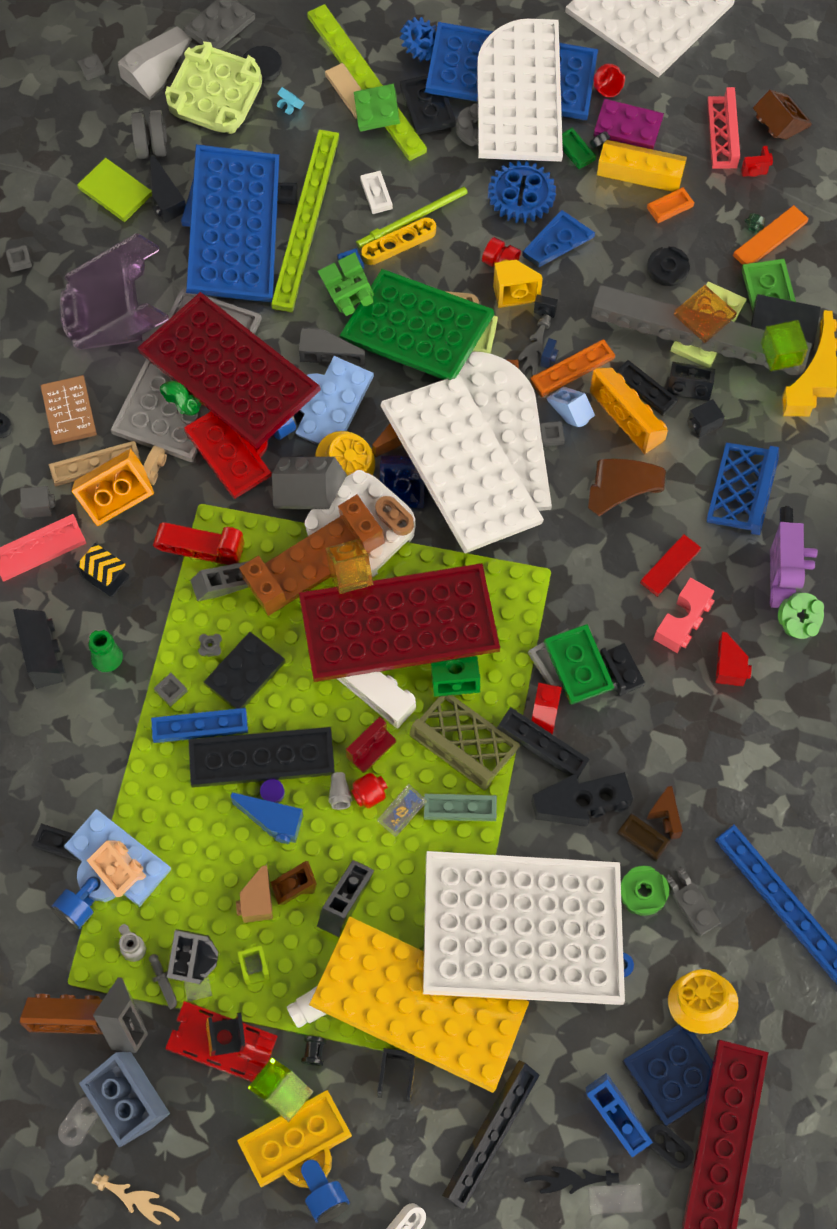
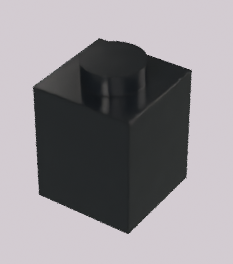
M712 399L690 410L687 423L692 432L695 431L698 437H701L720 428L725 416Z

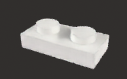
M381 171L361 175V183L372 214L393 209Z

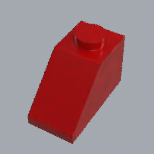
M722 632L718 644L715 683L744 686L746 679L751 677L752 665H748L747 654L727 632Z
M538 683L531 721L553 735L562 687Z

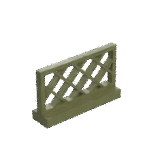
M453 695L440 696L420 719L417 718L412 724L410 731L412 738L484 791L520 748V744L498 730ZM446 699L453 705L454 711L441 712L442 702ZM455 716L456 726H444L442 717ZM459 716H469L472 718L473 724L460 725ZM439 717L440 727H430L425 722L428 718ZM478 729H487L491 732V738L479 739ZM474 730L475 739L463 740L461 731ZM457 731L459 741H449L445 738V732ZM497 743H506L511 747L510 751L498 753ZM480 744H493L494 753L481 754ZM476 745L478 755H468L464 752V746ZM483 759H495L496 767L492 772L483 766Z

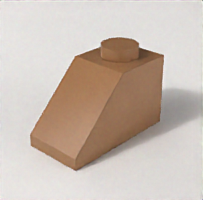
M262 866L240 892V901H236L237 916L242 915L244 923L273 919L267 866Z

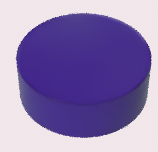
M267 780L260 788L263 800L279 803L284 798V787L278 780Z

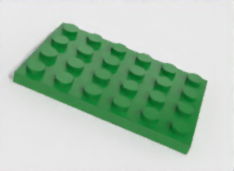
M381 269L371 285L374 296H372L373 303L363 306L360 302L341 332L340 338L352 345L443 380H452L458 376L493 318L494 310Z

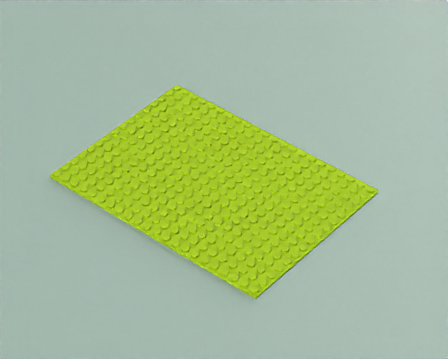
M206 504L198 506L192 526L194 529L222 534L224 527L240 530L243 533L245 544L239 563L248 562L259 555L265 564L308 537L305 523ZM406 542L377 570L378 574L371 579L370 577L352 579L345 574L344 570H341L309 590H319L483 563L500 644V652L477 655L480 672V693L453 696L496 728L510 707L520 714H524L534 663L528 651L536 647L538 643L551 576L550 569ZM184 556L112 817V822L169 865L171 871L140 907L125 895L115 897L107 902L95 901L90 906L94 913L82 926L68 977V984L72 987L107 994L117 978L120 977L124 980L134 1000L168 1006L158 981L154 983L152 978L156 977V973L152 969L153 966L149 962V957L152 954H156L164 972H167L175 929L209 935L219 954L216 967L201 984L168 978L177 999V1006L175 1008L181 1009L183 1002L186 1001L231 1019H235L237 1013L241 1012L242 1022L321 1037L327 1040L383 1051V1048L402 1050L328 1014L310 1024L306 1023L300 1028L296 1026L290 1016L287 1006L297 1002V998L319 984L340 936L337 937L317 927L322 907L352 860L373 869L374 873L351 917L424 951L426 852L496 855L516 753L484 791L410 736L412 724L417 718L420 719L440 697H434L431 663L380 671L383 675H389L394 678L399 688L403 691L408 690L415 697L416 710L397 729L339 680L313 681L299 597L270 616L266 614L249 587L217 598L197 601L190 580L201 570L226 565ZM249 632L253 633L285 658L286 662L245 706L248 723V733L245 734L331 727L335 773H345L350 793L353 789V782L368 773H373L376 777L382 776L388 787L384 790L386 798L369 809L364 806L359 807L351 793L352 801L350 802V807L336 810L331 807L328 801L331 775L278 780L282 783L285 791L284 798L279 804L300 808L303 811V819L296 843L289 842V844L277 842L275 838L270 836L233 805L231 800L232 792L262 799L260 788L265 781L192 788L189 739L154 743L152 738L151 718L234 709L204 685V681ZM202 634L207 636L221 635V654L218 656H201L198 652L201 646L199 636ZM170 673L188 690L171 707L154 691V687ZM445 699L441 704V712L454 711L453 705ZM455 716L442 717L444 726H456ZM459 716L460 725L473 724L472 718L469 716ZM381 717L387 723V731L396 739V743L365 773H362L347 759L346 748L373 722ZM439 717L428 718L425 722L430 727H440ZM478 729L479 739L491 738V732L487 729ZM474 730L461 731L463 740L475 739ZM457 731L445 732V738L449 741H459ZM497 743L498 753L510 751L511 747L506 743ZM480 744L481 754L494 753L493 744ZM476 745L464 746V752L468 755H478ZM483 759V766L492 772L496 767L495 759ZM412 790L423 802L395 833L384 821ZM424 794L497 795L496 821L424 820ZM309 861L317 883L315 893L301 894L284 905H278L270 883L273 919L244 923L242 915L237 916L236 901H240V892L262 866H267L269 881L271 882L303 862ZM123 924L127 925L132 933L141 937L146 945V954L139 961L130 962L121 954L119 941L122 935L119 932V927ZM247 945H262L270 979L246 986L237 952L242 951V948ZM259 958L247 962L249 972L261 969Z

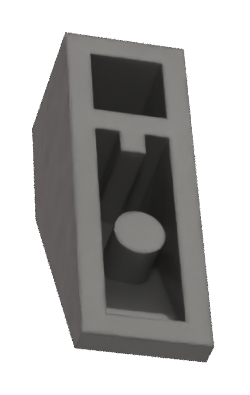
M314 327L301 328L300 362L330 364L333 357L336 356L354 365H365L364 350L323 329Z
M247 562L199 571L190 580L197 601L217 598L248 588L239 567Z

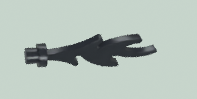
M553 1166L551 1169L559 1173V1177L539 1175L524 1179L525 1183L534 1180L550 1182L551 1186L541 1189V1194L556 1192L569 1185H573V1188L569 1191L570 1194H573L580 1188L593 1183L606 1181V1186L619 1183V1173H611V1170H606V1176H602L583 1169L582 1172L586 1175V1178L582 1179L578 1174L567 1168Z

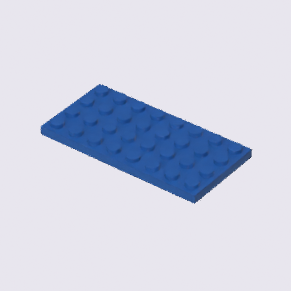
M438 22L425 93L478 102V55L484 41L494 31ZM559 43L561 116L587 120L598 49Z
M196 144L186 293L198 294L201 292L208 296L272 302L279 174L278 154Z

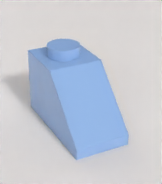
M563 386L546 398L567 424L582 427L595 416L588 398L583 392Z

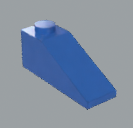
M232 792L231 800L233 805L270 836L275 838L277 842L289 844V842L296 843L303 819L302 809Z
M607 1073L586 1087L587 1096L631 1157H634L653 1143Z

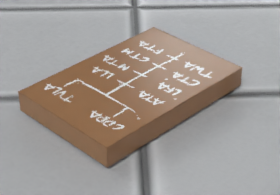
M84 375L41 385L53 445L97 435Z

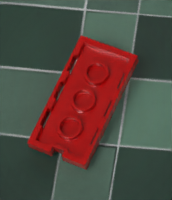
M184 1001L177 1018V1022L181 1024L178 1031L172 1030L165 1050L260 1085L278 1036L243 1023L246 1044L243 1052L210 1057L206 1028L207 1018L211 1017L209 1015H212V1022L230 1020L231 1018ZM222 1030L218 1033L217 1040L220 1044L226 1045L231 1042L232 1035L229 1031ZM184 1051L189 1052V1053H191V1054L197 1055V1057L191 1056V1055L186 1054V1053H183V1052H184ZM207 1060H210V1061H213V1062H215V1063L221 1064V1066H218V1065H215V1064H213V1063L207 1062ZM231 1068L245 1074L242 1075L237 1072L231 1071Z

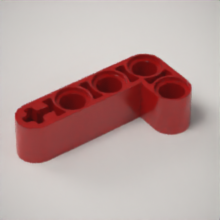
M170 523L159 524L153 542L154 548L163 552L224 565L239 563L245 544L243 533L236 528L224 527L222 534Z

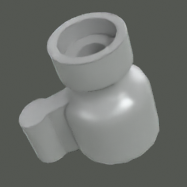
M121 925L119 927V932L122 935L119 941L121 954L130 962L141 960L146 954L144 941L141 937L132 933L127 925Z

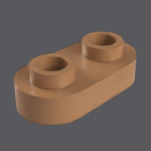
M383 496L377 500L375 504L377 516L395 534L404 536L412 532L414 528L413 517L395 498ZM386 506L391 507L390 512H384L383 510ZM402 522L407 524L405 527H399V524Z

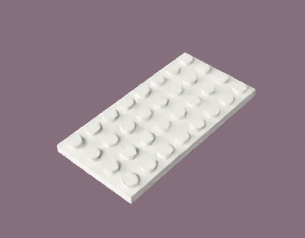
M459 375L455 379H445L382 401L381 408L464 553L542 524L544 519Z

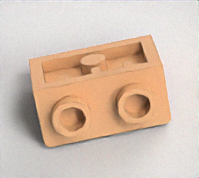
M107 840L86 861L114 895L121 897L137 880H143L146 875L142 871L143 866L129 856L127 853L128 849L122 842Z

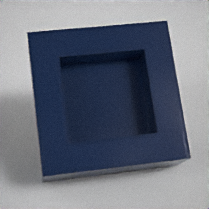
M548 338L541 356L540 367L547 369L551 361H556L559 350L556 349L557 340Z

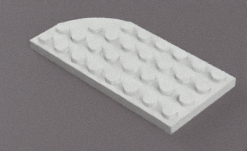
M520 19L509 22L488 36L481 46L478 55V158L562 162L558 20Z
M472 352L458 375L538 511L551 510L552 504L534 389L526 376L507 360L489 353Z

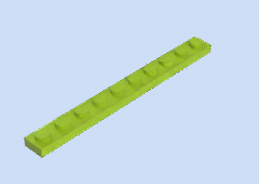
M325 4L307 12L308 19L340 64L343 63L362 90L383 86ZM398 108L400 124L385 126V128L406 158L411 161L427 153V147Z
M318 131L273 296L272 309L293 313L339 141V133Z

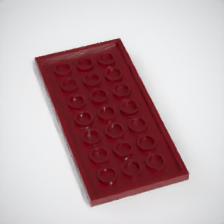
M201 292L137 347L140 354L173 381H177L185 386L190 395L198 399L202 405L256 449L321 391L320 385Z
M483 563L299 593L314 682L500 652V644Z

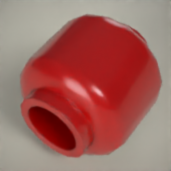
M368 773L353 782L351 793L359 807L364 806L369 809L386 798L384 790L388 787L382 776L376 777L373 773Z

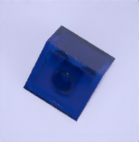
M381 455L380 482L410 508H424L425 483L410 457Z

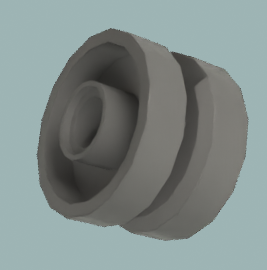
M150 111L149 125L143 112L131 113L137 159H148L151 145L156 158L167 157V134L162 111Z

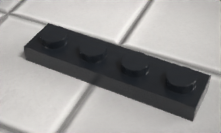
M511 707L497 727L498 730L568 776L577 775L578 779L590 760Z

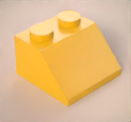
M502 260L495 263L493 288L498 308L534 303L537 294L541 295L542 275L518 260Z

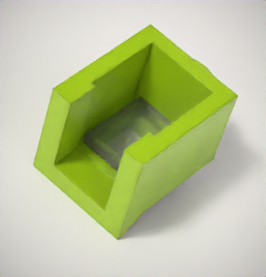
M247 945L242 948V951L237 952L246 986L270 979L262 945Z

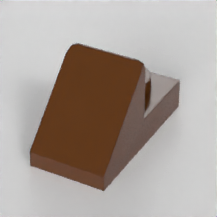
M668 786L647 817V820L665 817L663 819V827L665 833H669L670 840L680 838L683 832L672 786Z
M309 861L303 862L270 882L278 905H284L301 894L315 893L317 885Z

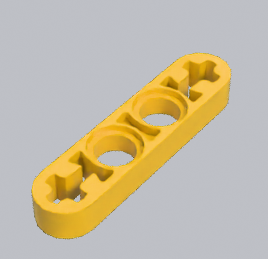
M422 218L364 245L361 251L362 261L367 265H375L433 238L436 234L435 221L431 218ZM412 234L414 238L407 241L403 239V235ZM392 242L396 246L393 249H387L384 247V244ZM371 252V254H375V256H371L370 254L367 255V253Z

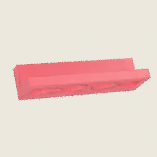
M727 87L725 96H708L707 99L712 169L737 168L740 159L735 87ZM713 104H724V109L719 112L713 107ZM718 119L725 123V126L721 129L714 124ZM719 136L727 140L723 146L715 141ZM723 153L728 157V161H717V156Z
M69 515L0 547V576L3 582L87 544L74 515Z

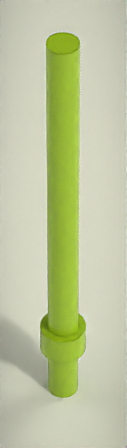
M463 186L381 229L376 228L369 232V235L356 241L358 248L361 249L364 245L468 194L467 189Z

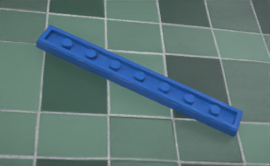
M734 824L715 839L716 843L837 985V944Z

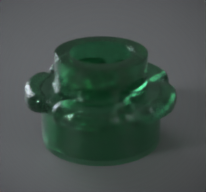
M751 213L745 219L747 228L751 231L758 232L765 227V218L761 215Z

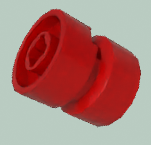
M493 237L483 252L482 262L494 267L495 263L502 260L519 261L521 250L512 245L506 247L504 241Z

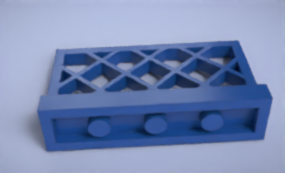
M726 442L707 516V523L751 530V534L761 535L779 460V447L770 446L769 449ZM729 451H738L742 457L732 462L728 456ZM755 454L764 456L763 461L756 465L749 459ZM746 460L751 468L741 473L736 465ZM732 468L737 476L727 481L724 477V472ZM755 472L759 478L756 482L749 484L745 477ZM741 479L746 487L736 493L731 485ZM728 487L733 495L722 500L719 492ZM750 491L754 499L745 504L740 496ZM737 499L741 507L731 512L726 504ZM721 507L728 513L722 518L713 517L714 511ZM745 510L749 519L748 522L738 521L735 516Z

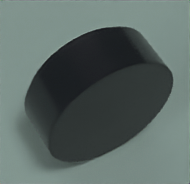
M603 131L591 139L589 143L594 149L608 140L610 135L607 131Z

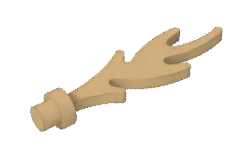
M96 1173L92 1180V1183L98 1186L97 1189L103 1191L106 1187L115 1193L124 1202L130 1213L134 1212L133 1204H135L146 1218L157 1225H160L161 1221L153 1215L154 1211L166 1213L176 1221L180 1220L171 1210L149 1202L151 1198H159V1194L150 1191H135L126 1194L124 1191L130 1187V1184L117 1185L108 1182L109 1176L105 1174L101 1176Z

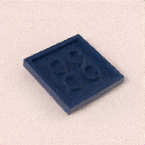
M679 1024L622 1061L665 1126H668L706 1101L713 1060L695 1033L684 1029Z

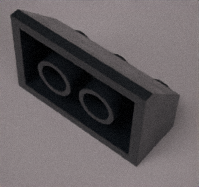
M13 609L27 673L35 688L39 689L63 682L62 674L65 673L62 659L58 660L57 657L60 647L58 640L53 639L52 632H55L53 619H48L45 611Z

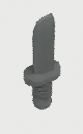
M152 954L149 957V962L153 966L154 973H156V977L152 978L154 983L158 981L171 1010L177 1006V999L167 978L168 971L164 972L158 956Z

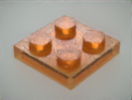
M706 285L674 311V316L704 343L732 321L737 314L735 310Z

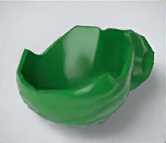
M168 381L160 386V392L168 403H175L179 413L193 416L200 411L201 403L193 395H190L181 383Z

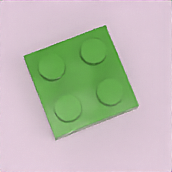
M394 84L354 92L360 132L400 124Z

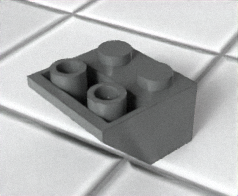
M118 977L93 1016L111 1050L137 1053L148 1032L124 980Z

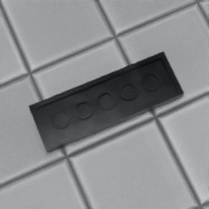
M331 727L189 739L192 788L262 782L270 779L284 780L329 776L335 773Z

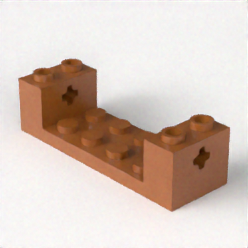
M358 494L338 506L340 517L265 564L258 555L239 567L244 581L268 616L297 599L300 592L313 589L385 543L382 528Z

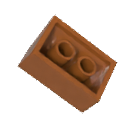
M35 994V997L27 998L20 1017V1024L28 1032L103 1034L93 1016L103 1000H100V997L95 995H87L85 999H75L74 995L68 994L60 995V998H50L48 994Z

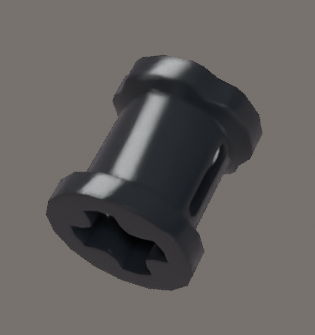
M305 1036L306 1048L301 1062L306 1065L323 1066L324 1061L321 1060L323 1045L326 1044L327 1040L321 1037Z

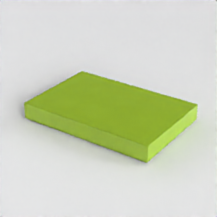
M107 158L102 160L77 184L79 190L124 222L152 196V190Z

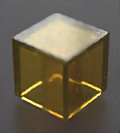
M359 539L325 548L330 577L340 594L373 585L369 556Z

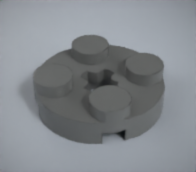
M478 104L464 108L459 113L455 123L457 135L470 146L478 145V128H473V123L478 124Z

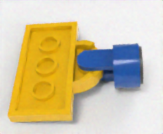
M328 1090L237 1140L261 1188L284 1175L290 1183L298 1187L310 1189L311 1194L305 1199V1203L315 1222H328L341 1215L349 1207L350 1201L340 1182L334 1181L329 1183L327 1180L332 1166L330 1149L352 1137Z

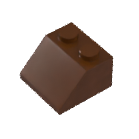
M769 90L753 107L757 113V119L769 127L768 132L776 139L782 138L786 140L812 125L793 100L783 93Z

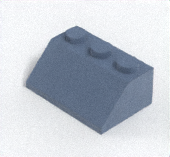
M116 1052L79 1083L118 1147H122L151 1130L170 1114L131 1052Z

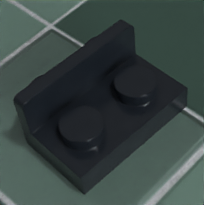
M672 361L667 391L677 396L710 401L716 369Z
M625 643L609 650L606 648L600 650L601 657L615 687L613 691L616 690L619 696L645 685V681Z

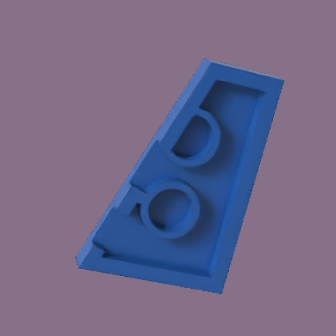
M561 210L523 250L522 256L537 267H541L594 238L595 232Z

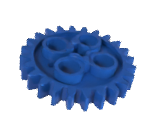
M517 161V166L509 162V168L502 165L501 171L496 170L495 176H491V182L488 184L490 205H494V211L500 210V217L506 214L508 221L514 217L515 223H518L519 219H523V222L526 223L527 218L534 222L536 215L542 218L543 212L549 213V207H553L556 197V186L554 185V179H549L550 173H544V167L536 169L537 163H534L532 167L529 166L528 161L525 162V165H521V162ZM525 177L522 205L518 206L522 178Z

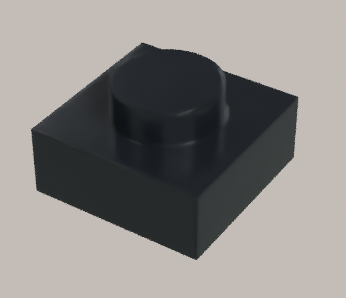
M537 294L534 313L540 316L546 314L554 318L558 299Z

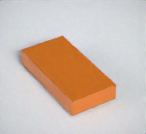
M684 187L647 204V209L655 221L660 223L692 208L694 201Z

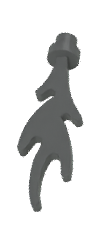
M544 314L538 320L537 325L540 328L529 338L530 341L536 340V342L528 345L518 357V362L527 358V361L521 368L523 374L529 367L532 368L531 376L536 374L538 365L537 352L542 356L544 351V330L549 329L551 325V317Z

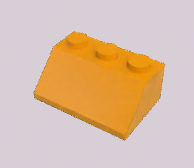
M131 448L76 479L72 487V493L97 526L154 494L144 466Z

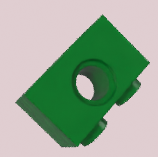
M477 656L431 663L434 697L480 693V672Z

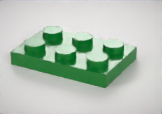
M588 624L546 638L543 641L570 705L615 688Z

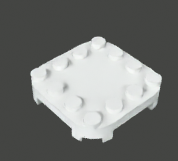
M357 470L345 478L329 509H312L305 519V527L308 536L340 517L338 506L358 494L382 528L385 543L343 570L352 579L367 577L371 579L378 574L377 570L407 541L410 543L414 537L416 524L414 514L408 505L376 477L362 470ZM383 496L395 498L412 515L414 528L411 533L404 536L397 535L377 516L375 504L379 498ZM386 506L383 511L390 512L391 507ZM402 522L399 524V527H405L407 524Z

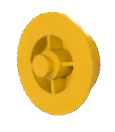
M348 431L333 432L324 437L316 449L315 457H335L347 476L357 470H362L372 476L374 474L375 457L372 449L357 434Z
M699 969L682 976L673 984L668 995V1007L673 1019L684 1029L694 1033L709 1034L726 1028L734 1020L738 1011V996L734 987L724 977L711 970Z

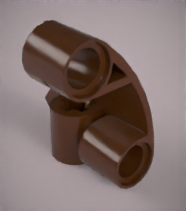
M614 458L600 459L596 465L595 484H592L590 487L588 508L596 515L601 516L619 503L646 492H663L665 490L666 470L660 466L642 461Z

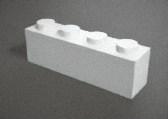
M380 671L337 678V680L397 729L416 710L414 695L408 690L403 691L397 686L398 683L394 678L389 675L385 676Z

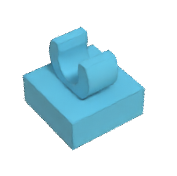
M283 87L277 93L283 98L278 101L277 107L282 109L287 104L285 113L289 115L293 113L294 107L301 110L305 102Z

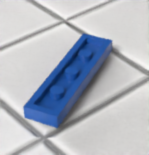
M246 708L151 718L154 743L248 733Z

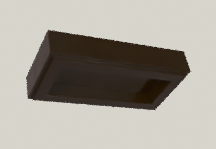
M632 813L617 832L619 836L656 862L671 842Z

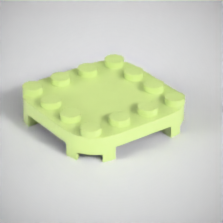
M203 41V45L195 46L192 49L188 47L184 52L185 59L171 87L167 86L165 91L170 113L180 119L217 132L235 133L245 120L261 88L262 75L260 67L255 62V59L249 55L247 59L213 48L211 42Z

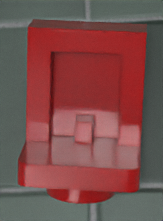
M768 146L762 147L760 156L744 157L741 169L742 176L755 177L768 173L769 166L773 164L772 153H769Z

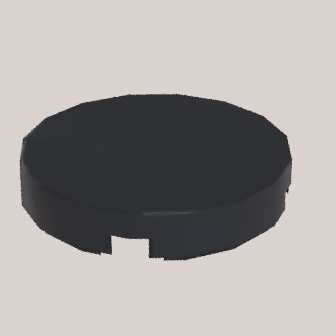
M256 46L249 49L243 55L245 59H247L248 55L255 59V62L260 67L262 83H265L264 81L267 80L272 81L280 75L282 70L281 56L272 47Z
M671 246L656 249L651 253L647 263L649 276L656 283L663 286H675L682 283L687 278L690 270L688 256L682 250Z

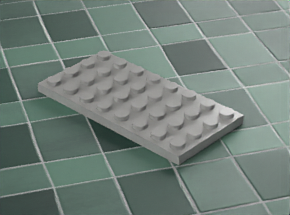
M182 288L165 323L197 294L186 293V289ZM208 297L255 334L262 320L261 314ZM146 359L111 428V433L153 448V446L164 448L165 453L193 463L198 449L185 433L184 427L209 413L210 410L201 404L200 411L193 416L179 413L175 403H168L160 392L162 384L173 380Z

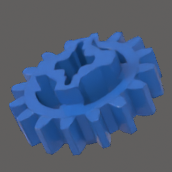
M413 17L400 30L402 35L399 38L404 40L401 45L402 47H407L406 53L411 52L413 59L418 56L419 61L422 62L425 58L428 62L432 57L436 25L430 26V20L425 23L423 17H420L419 20Z

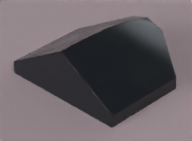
M175 929L167 978L195 984L202 983L214 970L218 961L219 952L209 935Z

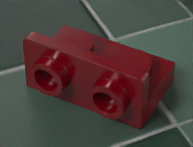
M381 717L373 722L346 748L347 759L362 773H365L396 743V739L387 731V723Z

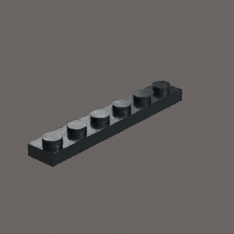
M520 1060L517 1062L442 1194L444 1198L462 1210L468 1204L540 1076L525 1062Z

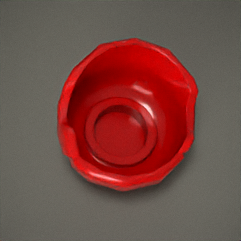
M610 63L604 64L597 69L593 77L594 87L601 95L614 97L624 87L625 75L618 66Z

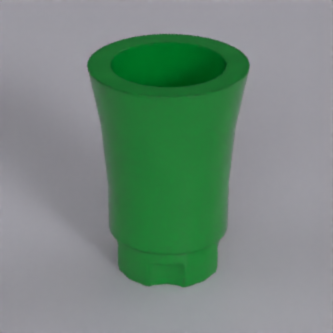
M95 630L92 632L88 642L92 665L101 672H110L117 669L123 660L121 648L107 631Z

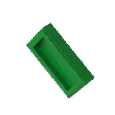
M573 128L562 133V150L578 169L596 160L594 152Z

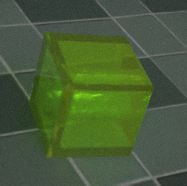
M799 320L766 326L761 345L770 371L802 365L808 351V346Z
M271 1058L248 1087L269 1109L288 1122L291 1121L313 1093L294 1072Z

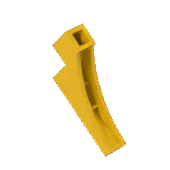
M823 311L820 319L818 348L812 362L794 384L785 387L782 396L783 416L810 417L812 409L816 408L817 397H835L837 338H835L834 332L837 329V321L833 319V311Z

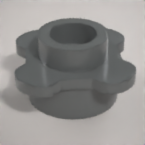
M202 634L199 636L201 646L198 652L201 656H218L221 654V635L207 636Z

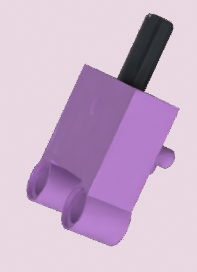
M790 506L780 508V524L770 549L771 608H779L784 599H788L792 596L791 594L796 592L795 588H803L805 569L813 570L815 568V561L804 560V557L816 558L818 552L816 548H804V523H793V508Z

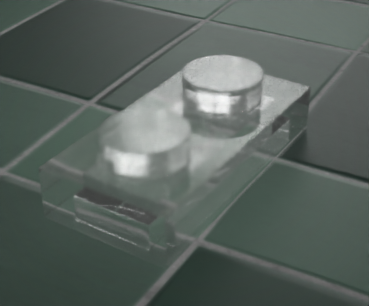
M641 1185L588 1187L590 1215L643 1212Z

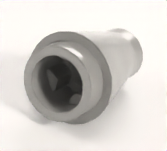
M336 772L331 775L328 801L331 807L336 810L350 807V802L352 801L345 773Z

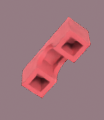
M690 577L679 594L676 603L684 608L688 615L684 618H676L667 613L656 630L653 640L676 653L679 652L681 647L686 648L692 638L689 634L693 629L697 630L703 621L701 615L704 611L709 612L715 602L712 599L714 590Z

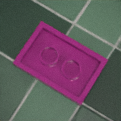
M604 99L593 136L607 131L610 135L608 140L654 150L664 113Z

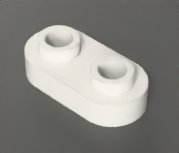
M410 1203L403 1207L386 1229H421L426 1220V1213L417 1204Z

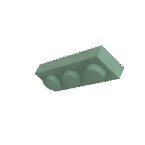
M424 794V820L496 821L497 795Z

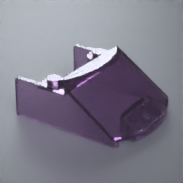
M136 233L66 274L65 279L68 282L66 289L61 291L60 314L64 332L71 339L74 347L82 350L142 341V334L169 320V316L154 306L148 303L138 306L135 280L144 273V260L159 251L158 245Z

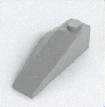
M176 26L132 49L118 61L121 78L151 100L167 84V78L170 73L174 72L178 59L182 58L192 38Z

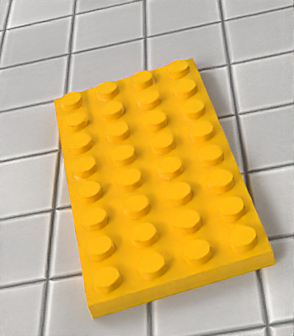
M349 916L309 1006L493 1093L497 1088L529 1001L522 999L423 994L424 951Z

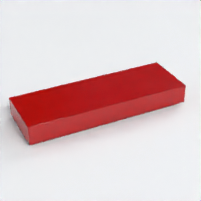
M683 534L641 579L640 584L658 597L701 551V547Z

